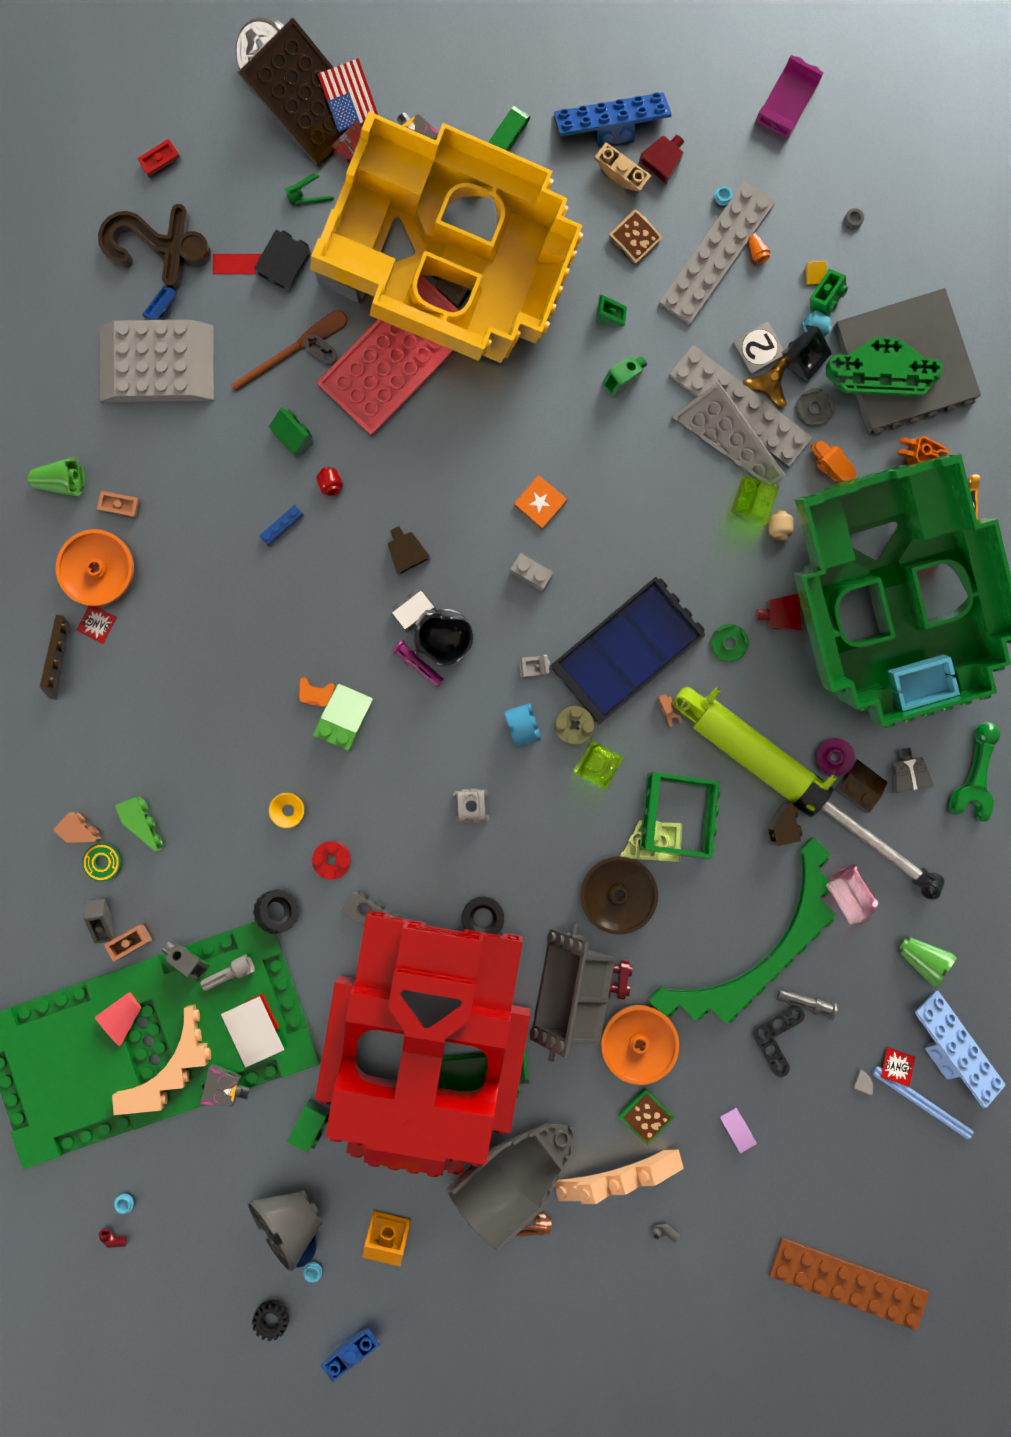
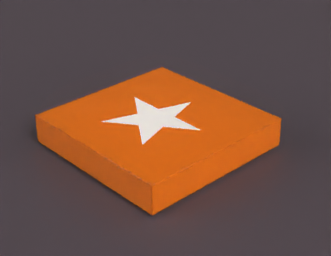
M538 475L515 501L514 505L543 529L565 504L567 499Z

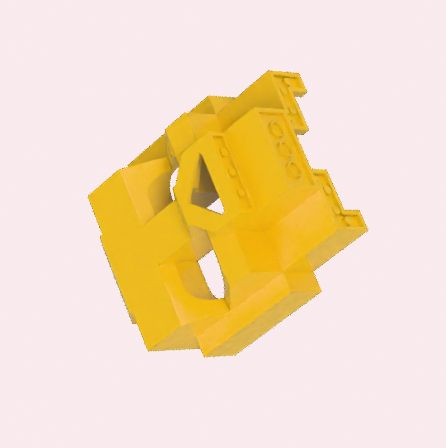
M368 112L361 129L360 140L346 172L345 183L334 210H331L321 238H318L312 252L310 270L374 296L370 316L477 361L483 355L502 363L504 358H508L519 337L535 344L538 338L542 339L544 333H546L550 323L548 321L554 313L555 303L562 292V285L568 276L570 264L577 251L575 250L582 239L583 233L580 231L583 225L565 218L568 206L565 204L568 198L550 191L553 179L550 178L552 170L445 123L442 124L437 139L433 140L372 112ZM463 197H492L497 212V225L491 242L443 222L442 218L448 206ZM394 218L401 220L415 251L414 255L395 262V258L381 253ZM420 275L437 276L469 288L472 292L467 304L460 311L453 313L427 303L418 294L417 282Z

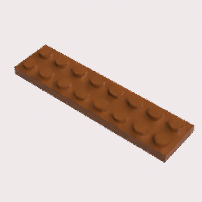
M782 1237L768 1274L774 1279L916 1331L930 1294L927 1290Z

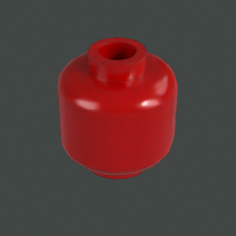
M324 467L316 476V481L322 494L335 496L341 492L343 480L337 469Z

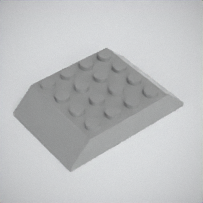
M194 320L112 321L100 327V402L214 401L213 325Z

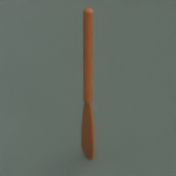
M340 310L332 311L303 333L294 344L232 383L231 388L233 390L239 389L297 350L304 348V341L308 335L316 334L320 338L325 339L342 329L347 322L346 315ZM309 339V340H308L309 343H310L309 346L312 345V344H314V343H316L317 340H316V339H314V340H310V339Z

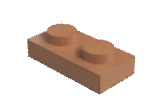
M101 491L97 510L136 518L140 499Z

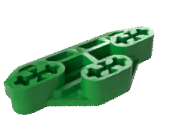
M875 337L849 355L838 354L832 356L825 369L826 377L845 394L922 397L941 378L943 364L938 359L924 358L899 338ZM835 377H848L850 380L840 383ZM861 377L877 378V381L864 380V384H861ZM888 379H904V382H891L888 385ZM915 380L931 382L927 387H925V383H918L917 386H915Z

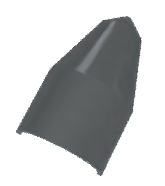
M545 1123L489 1148L486 1165H471L446 1188V1192L457 1210L478 1235L497 1252L501 1251L543 1210L547 1197L553 1192L559 1176H562L574 1154L573 1133H575L573 1127Z

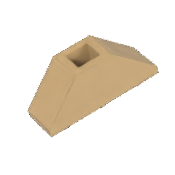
M606 142L594 157L608 178L624 189L640 192L652 176Z

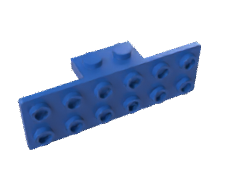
M655 92L650 95L617 99L605 103L599 102L588 106L582 105L571 109H561L554 112V117L560 136L596 131L599 147L603 146L605 142L611 145L635 140V123L671 117V110L663 92Z

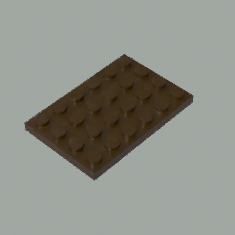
M291 18L237 73L315 165H319L332 151V145L347 129L338 131L318 73L334 67L297 21Z

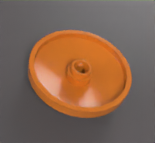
M91 529L75 534L64 543L56 559V577L60 587L71 599L86 606L99 607L115 602L128 590L134 575V561L129 548L117 536L103 530Z
M634 1005L618 1011L607 1022L601 1037V1050L606 1065L615 1076L631 1084L645 1085L662 1079L671 1071L679 1054V1037L673 1023L663 1013L650 1006Z

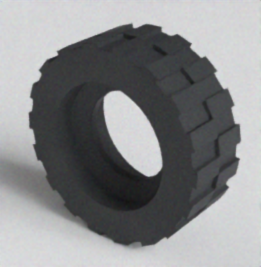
M280 889L272 890L262 894L256 900L253 911L254 920L264 932L278 934L292 928L293 924L296 923L299 908L296 904L297 901L287 891ZM273 902L280 903L284 908V917L280 921H274L268 916V907Z
M479 896L466 904L462 913V924L467 930L497 935L504 924V912L500 904L493 898ZM485 908L492 913L493 920L489 926L479 927L475 924L474 914L478 909Z

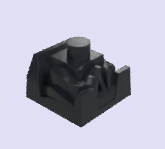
M806 325L807 332H804L796 340L791 341L788 348L781 353L790 370L799 377L809 381L832 352L820 328Z

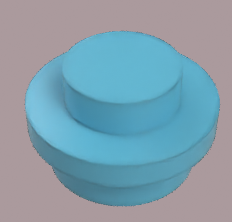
M725 186L718 188L714 194V200L720 206H727L733 197L731 189Z
M121 1194L114 1201V1208L120 1214H127L134 1207V1200L128 1194Z
M316 1262L308 1263L303 1268V1278L310 1283L317 1282L322 1276L321 1266Z

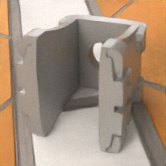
M476 788L454 791L453 797H457L458 816H454L455 822L467 824L488 821L489 815H485L484 796H488V791ZM469 800L477 803V809L473 812H469L466 809V803Z

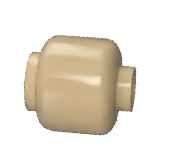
M776 511L774 515L769 517V534L775 540H786L793 534V517L787 514L786 511Z

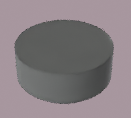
M857 208L850 209L844 217L845 225L850 229L859 228L864 221L863 212Z

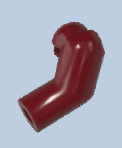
M108 1229L100 1230L99 1239L107 1248L126 1247V1237H116Z

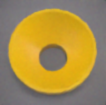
M282 793L276 796L270 803L269 815L277 826L291 828L302 820L304 805L298 796L291 793ZM285 805L293 806L294 812L291 816L284 815L283 808Z

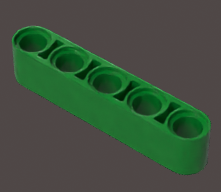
M513 106L488 143L509 152L526 128L530 115Z

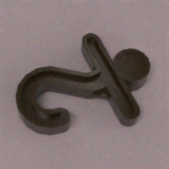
M175 204L171 209L168 235L158 234L138 214L130 211H119L108 216L101 224L98 232V244L103 254L113 264L123 268L130 267L133 263V258L125 248L117 246V239L123 232L130 231L135 233L152 251L164 260L162 281L173 290L178 289L180 286L183 261L189 266L201 267L211 257V247L206 238L196 231L187 232L189 213L182 204Z

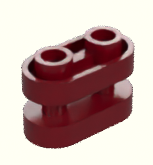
M621 960L620 966L614 965L613 973H619L618 985H613L611 979L608 998H610L611 992L617 993V999L625 1000L626 996L630 995L628 977L632 976L633 965H629V961Z

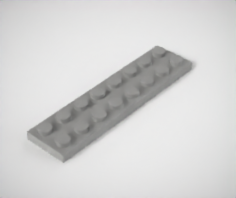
M744 181L662 297L659 305L690 325L749 240L748 238L754 234L771 210L775 201Z
M694 345L691 346L669 374V377L696 398L719 381L770 454L787 468L790 467L812 438L807 432Z

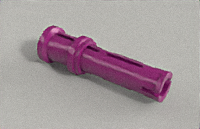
M402 639L391 652L393 654L396 653L404 660L405 665L410 664L437 688L444 678L417 656V651L411 650L404 644L405 641Z

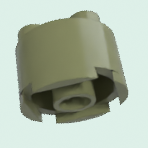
M579 706L565 708L559 713L555 721L556 735L562 742L568 745L584 743L591 737L594 730V721L591 714ZM571 721L579 723L577 731L569 728Z

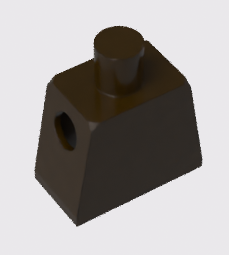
M400 526L390 531L394 541L388 543V547L398 576L430 560L429 554L412 532L404 535Z

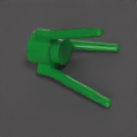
M314 173L298 183L285 188L289 202H295L296 206L302 203L333 200L334 197L300 198L304 196L301 188L319 178L320 175H315Z

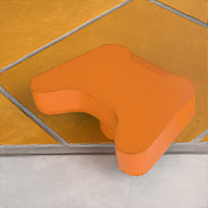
M302 677L300 679L299 699L303 703L326 707L334 693L335 685L329 683L324 688L313 687L307 678Z

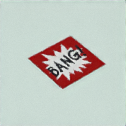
M88 606L76 631L103 644L117 617L98 607Z
M887 1047L881 1077L910 1087L916 1057Z

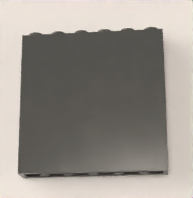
M946 288L837 321L833 327L842 355H849L875 337L899 338L924 358L938 359L943 364L941 378L922 397L855 394L868 433L875 432V434H879L891 426L895 429L903 426L904 422L907 421L914 423L920 421L926 415L933 417L945 409L947 412L955 410L961 404L969 406L976 403V399L981 396ZM861 377V384H864V380L877 381V378ZM888 379V385L891 382H904V379ZM915 380V386H917L918 383H925V387H927L931 382Z

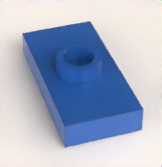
M164 285L142 313V316L147 320H157L161 313L168 309V304L177 292Z

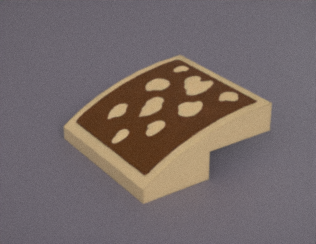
M636 209L608 234L618 249H622L633 264L637 263L663 238L654 226Z

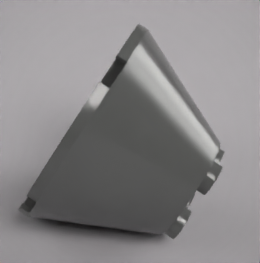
M304 1190L297 1193L252 1200L248 1203V1208L258 1229L265 1231L268 1236L266 1239L267 1244L288 1271L290 1270V1272L295 1269L320 1225L323 1224L317 1214L319 1213L317 1207L313 1202L309 1204V1198Z

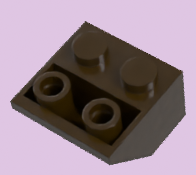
M781 803L767 825L771 845L781 846L801 841L802 829L800 825H797L798 811L796 806H793V803Z

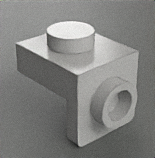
M548 656L519 658L520 676L530 677L549 674L550 661Z

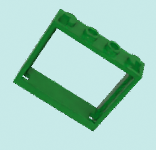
M656 772L648 773L640 851L712 859L713 850H715L714 836L717 833V825L715 823L719 813L717 801L721 793L719 792V781ZM660 781L707 788L701 852L654 846Z

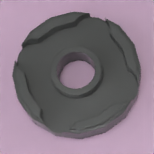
M819 388L805 391L798 399L796 405V413L799 419L805 425L811 427H820L826 424L831 419L835 410L831 395ZM817 403L820 406V411H812L811 404Z

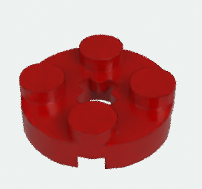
M335 841L324 842L314 851L312 856L313 868L322 878L327 880L338 879L349 870L351 863L350 852L342 843ZM329 855L337 858L335 859L336 864L334 866L333 864H327V857Z

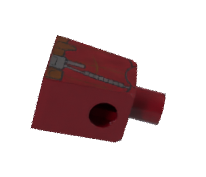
M357 121L332 145L333 154L349 165L361 136L362 127Z

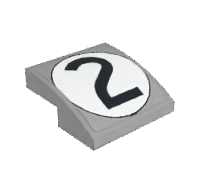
M769 322L754 328L733 341L751 374L783 357L781 352L784 349Z

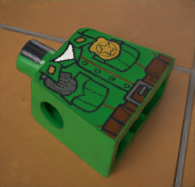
M629 356L609 369L602 384L613 398L639 378L643 368L647 366L646 360L642 356L636 360L633 356Z

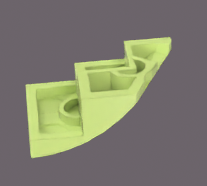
M639 820L634 833L628 840L626 848L620 855L635 860L681 861V856L640 851L643 820ZM656 821L654 846L681 849L682 824Z

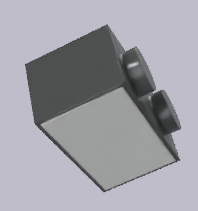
M422 589L420 591L414 590L407 596L409 598L404 603L399 602L392 608L394 611L391 614L406 633L415 626L418 618L425 610H436Z

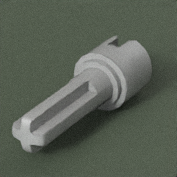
M245 954L233 960L230 967L202 980L200 983L204 991H207L234 977L240 979L255 971L254 964L251 958Z

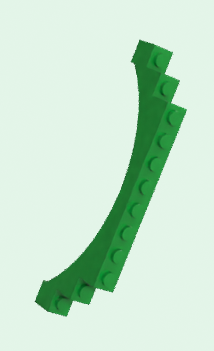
M810 837L797 850L801 854L802 864L799 901L788 929L769 955L743 975L717 986L697 990L664 989L660 985L647 998L658 1011L666 1017L668 1015L671 1017L678 1010L677 1006L680 1004L696 1021L698 1018L700 1020L708 1014L707 1009L711 1008L725 1024L728 1022L732 1023L738 1017L737 1013L742 1008L746 1009L752 1003L751 999L756 994L757 996L766 989L765 985L769 981L773 982L780 975L778 972L783 967L787 968L792 964V958L796 954L800 955L806 950V944L810 940H816L821 934L820 931L824 927H829L834 922L833 918L836 914L820 899L821 896L825 897L831 892V887L834 884L817 868L818 866H824L829 861L828 857L831 854L815 837Z

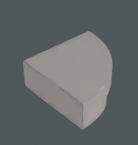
M859 1069L853 1088L872 1095V1080L867 1073Z

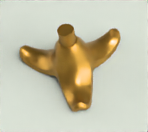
M781 358L766 374L743 380V384L751 390L765 392L779 408L787 406L781 386V380L787 364L784 358Z

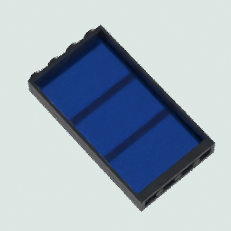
M653 578L550 665V668L599 725L705 636L704 627L699 622H694L691 618L693 616L686 607L682 608L679 604V598L674 593L670 594L666 589L668 587L661 578Z

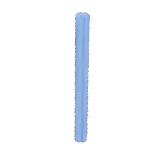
M877 1066L873 1070V1076L966 1139L972 1137L973 1130L908 1086L882 1078L883 1069Z

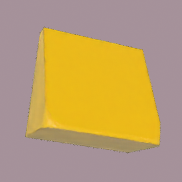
M813 261L806 264L807 285H816L821 282L827 270L826 261Z

